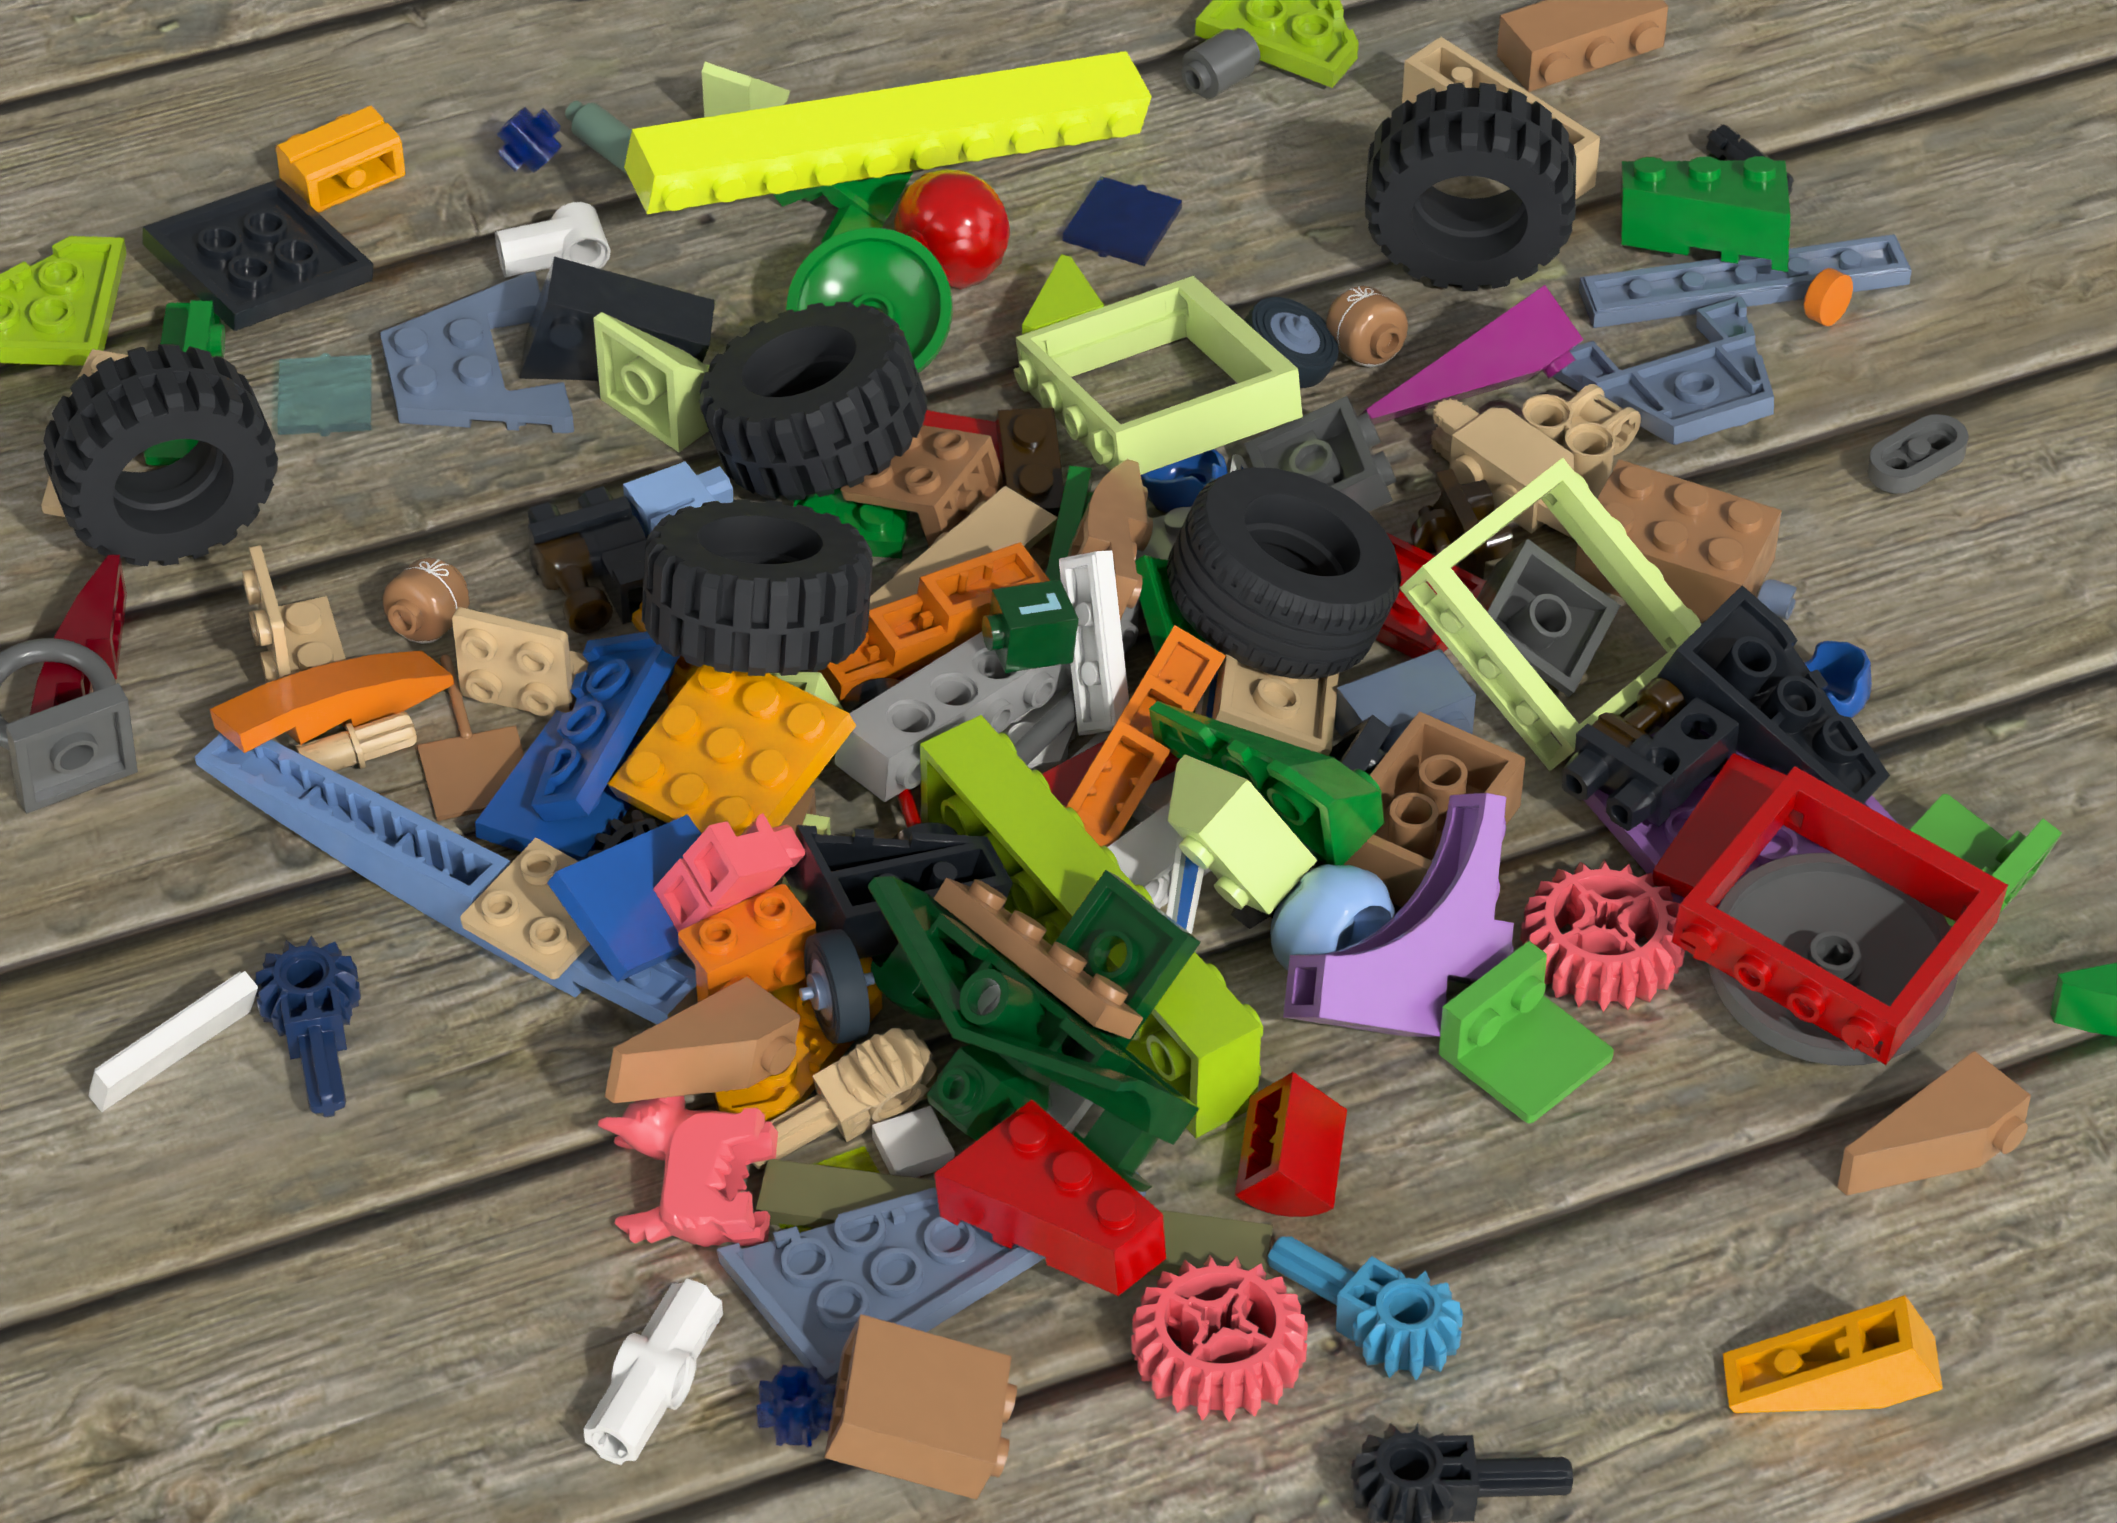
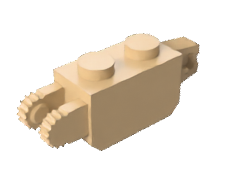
M1451 398L1449 400L1443 399L1442 402L1438 401V405L1434 407L1433 419L1434 424H1438V427H1436V430H1433L1431 437L1432 449H1435L1436 453H1441V456L1450 462L1449 469L1454 471L1460 484L1486 480L1493 495L1495 509L1562 458L1574 471L1573 453L1507 408H1490L1480 415L1469 406H1464L1462 402H1458L1457 399L1451 400ZM1541 499L1513 520L1531 534L1546 524L1573 538Z

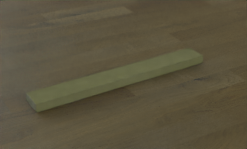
M770 1159L767 1161L756 1212L767 1211L770 1215V1225L797 1226L800 1229L811 1230L835 1223L838 1214L930 1188L935 1187L936 1189L935 1180ZM1159 1210L1163 1213L1166 1259L1147 1273L1148 1275L1161 1276L1162 1271L1179 1276V1268H1181L1184 1259L1195 1268H1202L1209 1255L1212 1256L1217 1266H1229L1237 1255L1242 1267L1241 1269L1249 1271L1262 1263L1264 1272L1267 1273V1258L1271 1249L1273 1225Z

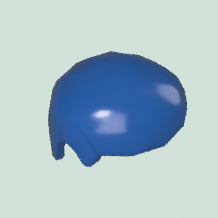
M1212 449L1142 474L1141 480L1142 486L1147 487L1148 490L1147 499L1157 510L1168 513L1176 508L1191 507L1205 485L1228 472L1225 458L1216 449Z
M1819 642L1815 647L1812 658L1805 662V665L1810 672L1819 670L1828 684L1824 692L1840 715L1853 718L1865 707L1870 697L1872 688L1871 662L1865 650L1849 642Z

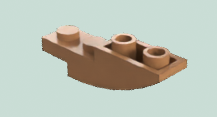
M1129 459L1109 471L1094 490L1068 552V557L1095 551L1112 550L1120 620L1126 607L1134 608L1139 599L1142 588V575L1137 574L1136 554L1137 550L1144 551L1153 530V519L1148 517L1146 508L1148 490L1147 487L1142 486L1139 463Z

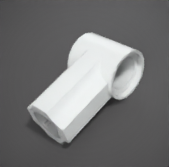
M572 202L563 205L554 213L549 221L495 232L496 248L504 278L550 269L554 256L599 269L610 258L611 250L597 212L590 204L584 202Z

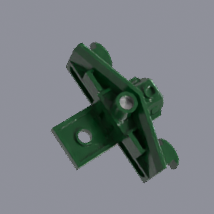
M1107 870L1104 871L1055 942L1061 943L1081 955L1087 961L1083 971L1092 978L1095 974L1104 976L1128 993L1124 1003L1143 1017L1131 1039L1094 1027L935 901L933 896L893 876L874 877L868 888L899 941L884 964L872 961L870 970L877 987L891 1002L909 1014L928 1020L942 1019L954 1039L969 1043V1045L960 1047L953 1054L937 1076L936 1082L927 1093L928 1102L962 1132L977 1141L1031 1099L1048 1113L1052 1107L1049 1086L1051 1083L1063 1086L1104 1109L1087 1134L1075 1130L1074 1136L1135 1190L1146 1192L1152 1188V1185L1137 1174L1136 1170L1158 1139L1174 1145L1200 1108L1132 1054L1126 1047L1201 942L1121 878ZM1125 943L1127 956L1124 963L1116 971L1109 972L1106 964L1110 951L1116 945Z

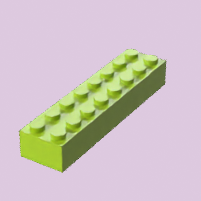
M982 715L920 744L921 823H942L952 827L958 835L988 837L1013 882L1004 909L1011 914L1015 910L1024 913L1044 926L1047 931L1043 939L1051 946L1105 870L1121 878L1154 904L1148 891L1140 884L1134 885L1123 873L1112 851L1107 846H1099L1087 833L1077 812L1071 807L1065 808L1051 793L1049 784L1042 773L1036 769L1031 770L1017 755L1011 739L1003 732L997 733ZM1125 943L1116 945L1110 951L1106 964L1109 972L1116 971L1124 963L1127 956ZM1194 952L1126 1049L1200 1108L1186 1127L1196 1139L1248 1111L1250 1096L1258 1092L1259 1077L1261 1076L1260 1047L1264 1030L1256 1011L1247 1003L1241 1004L1226 987L1225 980L1220 971L1211 963L1205 964Z

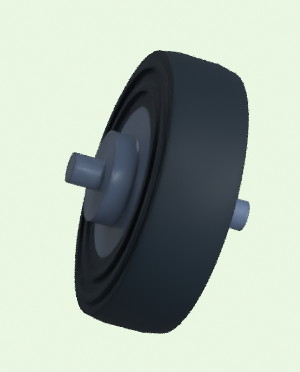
M1283 297L1265 298L1259 301L1244 319L1250 327L1298 368L1300 388H1309L1320 383L1328 375L1337 360L1339 353L1338 343L1329 332L1326 322L1316 312L1297 301Z
M833 929L809 936L806 939L804 949L807 987L799 989L801 1000H811L819 1026L827 1040L832 1044L851 1042L865 1037L870 1025L867 986L875 983L872 972L864 974L856 949L845 931Z

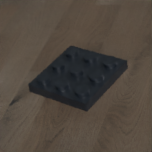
M281 178L143 226L142 245L201 301H213L214 313L234 332L368 283L373 278V262Z

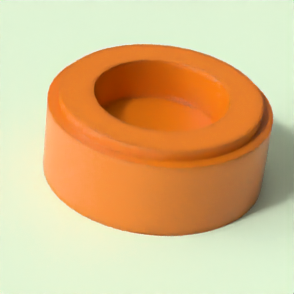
M1827 268L1818 273L1809 285L1804 299V310L1807 318L1824 326H1831L1837 322L1846 311L1852 297L1853 281L1851 277L1833 268Z

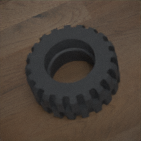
M1464 82L1449 84L1447 90L1436 92L1435 88L1419 93L1416 96L1415 103H1411L1409 100L1402 103L1392 111L1391 118L1388 117L1382 121L1376 130L1375 139L1369 147L1367 161L1365 217L1368 219V230L1373 241L1381 246V252L1395 265L1400 262L1403 263V270L1418 280L1422 276L1430 278L1432 285L1446 289L1449 284L1461 285L1462 291H1478V286L1490 284L1492 289L1505 287L1510 284V279L1518 277L1522 281L1538 271V264L1544 267L1559 254L1560 248L1567 243L1572 233L1576 203V153L1574 145L1569 141V133L1563 124L1556 118L1552 120V112L1537 101L1533 104L1528 103L1527 96L1524 93L1511 88L1505 93L1496 90L1495 84L1480 83L1479 88H1465ZM1477 176L1495 180L1510 189L1485 198H1461L1446 194L1432 185L1449 178Z
M836 302L834 306H825L823 303L807 305L805 310L794 312L791 309L779 313L778 318L767 323L761 321L750 327L748 334L743 337L736 336L726 345L724 354L717 353L710 363L708 372H705L699 391L701 395L699 404L728 477L733 479L737 485L753 494L756 492L764 498L775 500L780 495L785 496L788 500H804L806 495L817 494L819 497L834 494V489L846 485L851 488L863 483L864 476L873 472L879 474L890 466L892 458L895 456L901 457L910 448L912 437L917 438L922 428L927 410V398L904 332L899 328L898 323L885 313L871 306L861 304L857 308L851 302Z
M158 344V350L146 351L143 346L127 350V357L116 361L110 357L98 363L96 366L98 371L89 377L83 374L71 385L70 390L72 394L70 397H61L52 412L54 420H50L45 430L43 441L46 449L43 455L46 469L69 526L74 528L76 536L86 546L94 549L97 548L99 554L106 557L108 555H120V558L124 556L127 563L139 566H148L149 561H158L162 566L179 564V558L192 555L195 560L209 554L208 548L221 542L224 546L237 537V529L242 524L248 527L260 512L258 503H266L274 486L272 479H274L278 469V456L274 450L276 443L251 385L245 376L239 374L235 366L224 358L218 356L212 358L210 352L190 346L184 352L175 344ZM177 439L199 440L189 453L166 467L147 472L122 471L134 457L154 445Z
M733 499L731 503L711 501L704 502L701 507L697 508L688 506L678 509L675 515L668 514L661 519L646 540L642 622L656 645L660 644L668 654L673 657L680 655L684 657L686 663L698 667L707 665L714 667L715 671L730 674L732 671L748 672V676H765V673H780L781 676L797 675L799 671L807 669L811 672L825 669L830 662L839 664L846 660L866 638L873 567L872 551L863 535H860L858 530L850 523L842 524L837 516L827 512L824 514L816 513L813 508L802 505L793 507L783 505L779 501L766 500V503L750 502V499Z

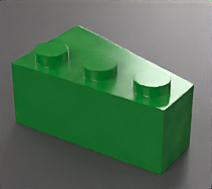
M1762 156L1751 157L1745 161H1719L1712 157H1697L1690 161H1664L1657 157H1642L1636 161H1622L1621 245L1686 256L1690 253V247L1720 251L1721 261L1735 264L1739 263L1740 255L1772 260V270L1788 272L1791 212L1786 161H1774Z

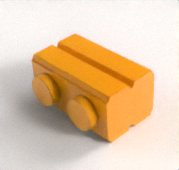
M372 105L351 114H343L334 121L304 134L293 135L287 141L276 146L280 178L318 213L406 175L400 136L388 123L384 122L383 117Z

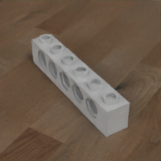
M1138 599L1134 608L1126 607L1120 620L1124 654L1136 643L1139 634L1140 599ZM980 632L849 713L856 727L835 753V765L883 802H886L905 789H912L921 783V743L979 715H982L997 733L1004 731L1011 722L1033 708L1042 707L1052 696L1071 685V665L1068 663L1005 673L995 650L989 651L986 648L983 634Z

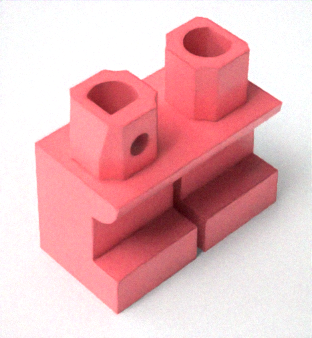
M763 813L758 815L749 827L737 837L728 821L709 825L683 854L684 858L679 859L653 890L679 932L688 926L774 887L789 868L796 866L805 856V849L791 826L786 824L772 828Z

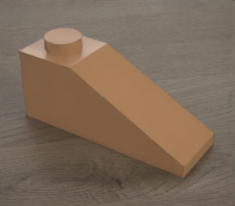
M745 977L614 1047L605 1097L612 1103H622L749 1088L772 1074L782 1073L791 1064L796 1054L795 1042L801 1016L754 981Z
M1973 1051L1844 1149L1838 1189L1845 1195H1852L1979 1168L2000 1151L2003 1154L2011 1152L2023 1140L2028 1130V1124L2025 1121L2031 1095L1981 1055Z

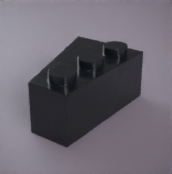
M554 256L526 332L519 378L599 381L594 317L601 312L671 344L703 363L710 346L715 300Z
M797 825L795 830L796 836L805 849V856L796 866L789 868L784 874L795 897L816 922V933L833 929L845 931L851 939L859 959L893 952L899 943L868 888L874 877L893 876L935 897L946 878L970 887L974 880L977 879L993 887L1006 898H1008L1013 884L990 840L985 836L912 832L909 840L874 838V830L855 828L852 836L817 834L816 826Z

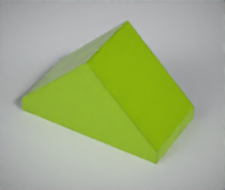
M1060 255L1022 324V335L1104 307V304L1072 257Z

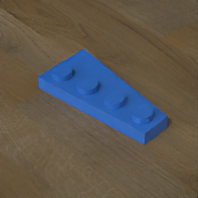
M647 631L587 641L583 656L589 662L587 670L575 675L570 690L577 698L573 711L562 714L557 728L558 733L563 738L562 744L549 752L531 804L544 822L589 816L598 806L603 790L615 769L625 759L626 750L640 725L649 717L653 702L664 683L674 673V666L680 655L673 657L665 652L660 644H655Z

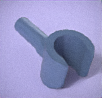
M1769 579L1763 583L1758 599L1779 618L1788 620L1795 607L1796 601L1793 596L1797 587Z

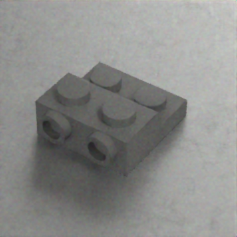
M1348 396L1245 443L1253 467L1277 468L1313 478L1347 495L1368 512L1393 501L1387 486L1397 482L1395 474L1384 451L1374 454L1371 448L1381 443L1380 437L1368 412L1357 416Z

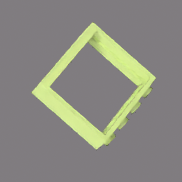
M1194 276L1015 337L1019 367L1013 370L1019 387L1024 392H1030L1041 403L1042 408H1054L1055 418L1065 426L1069 436L1073 440H1079L1091 452L1094 460L1099 465L1104 464L1110 471L1115 466L1129 459L1139 463L1140 475L1303 417L1298 368ZM1187 337L1236 381L1237 384L1120 424L1071 377Z
M1564 458L1556 462L1423 565L1399 588L1549 771L1575 751L1576 733L1587 723L1592 726L1598 720V716L1605 712L1619 716L1636 702L1639 691L1657 677L1674 652L1701 626L1697 615L1683 604L1664 581L1660 570L1645 558L1627 536L1622 524L1614 517H1611L1589 490L1584 478L1574 472ZM1540 499L1667 651L1662 658L1580 724L1451 569ZM1426 582H1428L1432 586V588L1436 591L1437 595ZM1551 732H1552L1553 735L1557 738V740L1562 744V747H1561V745L1556 741V739L1551 735Z

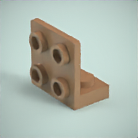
M922 425L917 438L912 437L910 448L901 457L895 456L892 458L888 468L879 474L873 472L864 476V482L849 488L848 485L841 487V492L844 500L918 512L920 524L930 548L939 535L951 531L967 518L977 504L989 500L1003 488V475L991 436Z

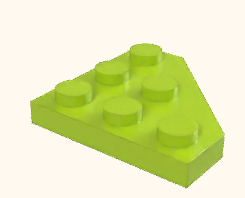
M1212 0L1195 21V35L1206 40L1224 29L1234 30L1235 28H1242L1255 39L1259 47L1261 61L1331 88L1336 85L1358 59L1359 42L1353 29H1348L1343 18L1344 9L1340 0Z
M68 236L52 245L53 254L32 266L23 261L0 274V363L84 366L92 349L104 351L127 254L124 237Z

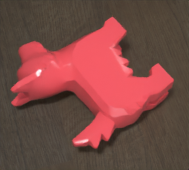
M684 1096L636 1101L629 1104L622 1117H606L599 1120L598 1126L618 1135L614 1139V1143L617 1146L634 1149L652 1159L665 1161L660 1206L647 1212L620 1216L615 1220V1225L629 1234L631 1242L636 1244L647 1239L649 1243H654L670 1236H675L690 1244H697L703 1247H710V1245L719 1246L726 1242L739 1243L740 1246H755L768 1242L769 1213L767 1211L753 1213V1195L750 1192H741L746 1191L747 1188L743 1180L749 1177L747 1165L754 1162L776 1159L778 1131L771 1122H765V1114L758 1108H745L742 1113L693 1111L685 1109Z

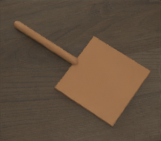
M449 655L441 656L440 663L443 668L453 675L455 684L447 689L460 736L417 745L437 821L483 812L524 756L516 725L472 734L452 659Z

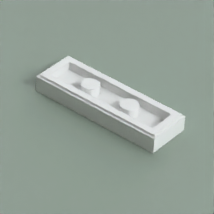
M1112 550L1095 551L1059 559L1061 582L1079 618L1073 663H1070L1079 736L1111 732L1129 702Z
M245 971L242 973L238 972L95 1068L88 1096L101 1112L105 1111L251 1012L258 986Z

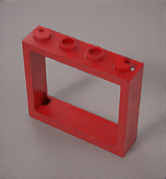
M1794 766L1681 902L1671 942L1693 954V958L1705 961L1733 977L1748 990L1759 992L1787 1008L1800 1020L1815 1024L1844 1041L1853 1050L1858 1049L1882 1064L1887 1065L1995 926L2008 884ZM1783 825L1955 921L1952 928L1890 1006L1716 908Z

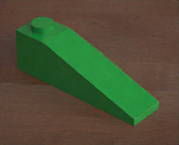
M1159 701L1149 708L1155 741L1171 750L1170 753L1179 759L1184 755H1188L1248 779L1311 854L1325 865H1344L1385 823L1381 789L1377 782L1361 769L1352 771L1333 757Z

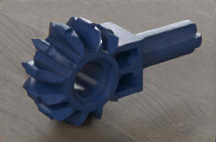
M311 936L305 946L295 947L286 940L282 955L266 953L263 970L256 972L254 982L258 986L256 997H258L257 1006L260 1016L263 1017L264 1022L273 1023V1028L277 1031L279 1037L286 1035L290 1060L301 1059L310 1111L312 1113H323L324 1118L335 1116V1111L344 1108L346 1105L338 1051L347 1050L344 1025H350V1019L353 1015L352 1009L359 1006L361 989L360 983L357 981V966L352 961V957L342 956V951L338 948L336 942L319 948L318 943Z

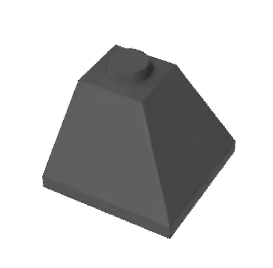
M1526 539L1496 563L1477 597V601L1538 675L1568 697L1575 692L1621 606L1529 539Z

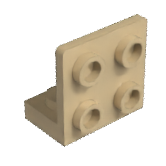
M261 545L249 547L252 569L242 571V577L249 605H258V610L248 612L255 646L266 645L268 650L260 652L265 682L268 683L316 666L346 660L328 597L325 596L278 606Z
M462 607L456 609L452 617L459 685L463 697L476 699L483 703H493L528 711L539 716L552 717L557 710L564 713L573 711L577 698L570 690L575 675L586 671L589 662L582 653L569 651L568 635L566 632Z
M535 838L461 915L462 927L550 979H558L590 943L547 882L556 871L578 861Z

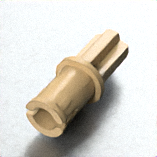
M400 712L357 727H353L352 723L345 724V731L302 745H295L297 753L332 771H338L356 764L359 769L366 768L365 761L413 746L417 742V735L408 713Z

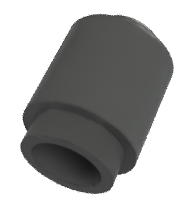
M1235 28L1234 30L1224 29L1184 54L1182 58L1183 81L1193 93L1207 99H1212L1253 73L1254 66L1260 61L1259 47L1255 39L1242 28Z

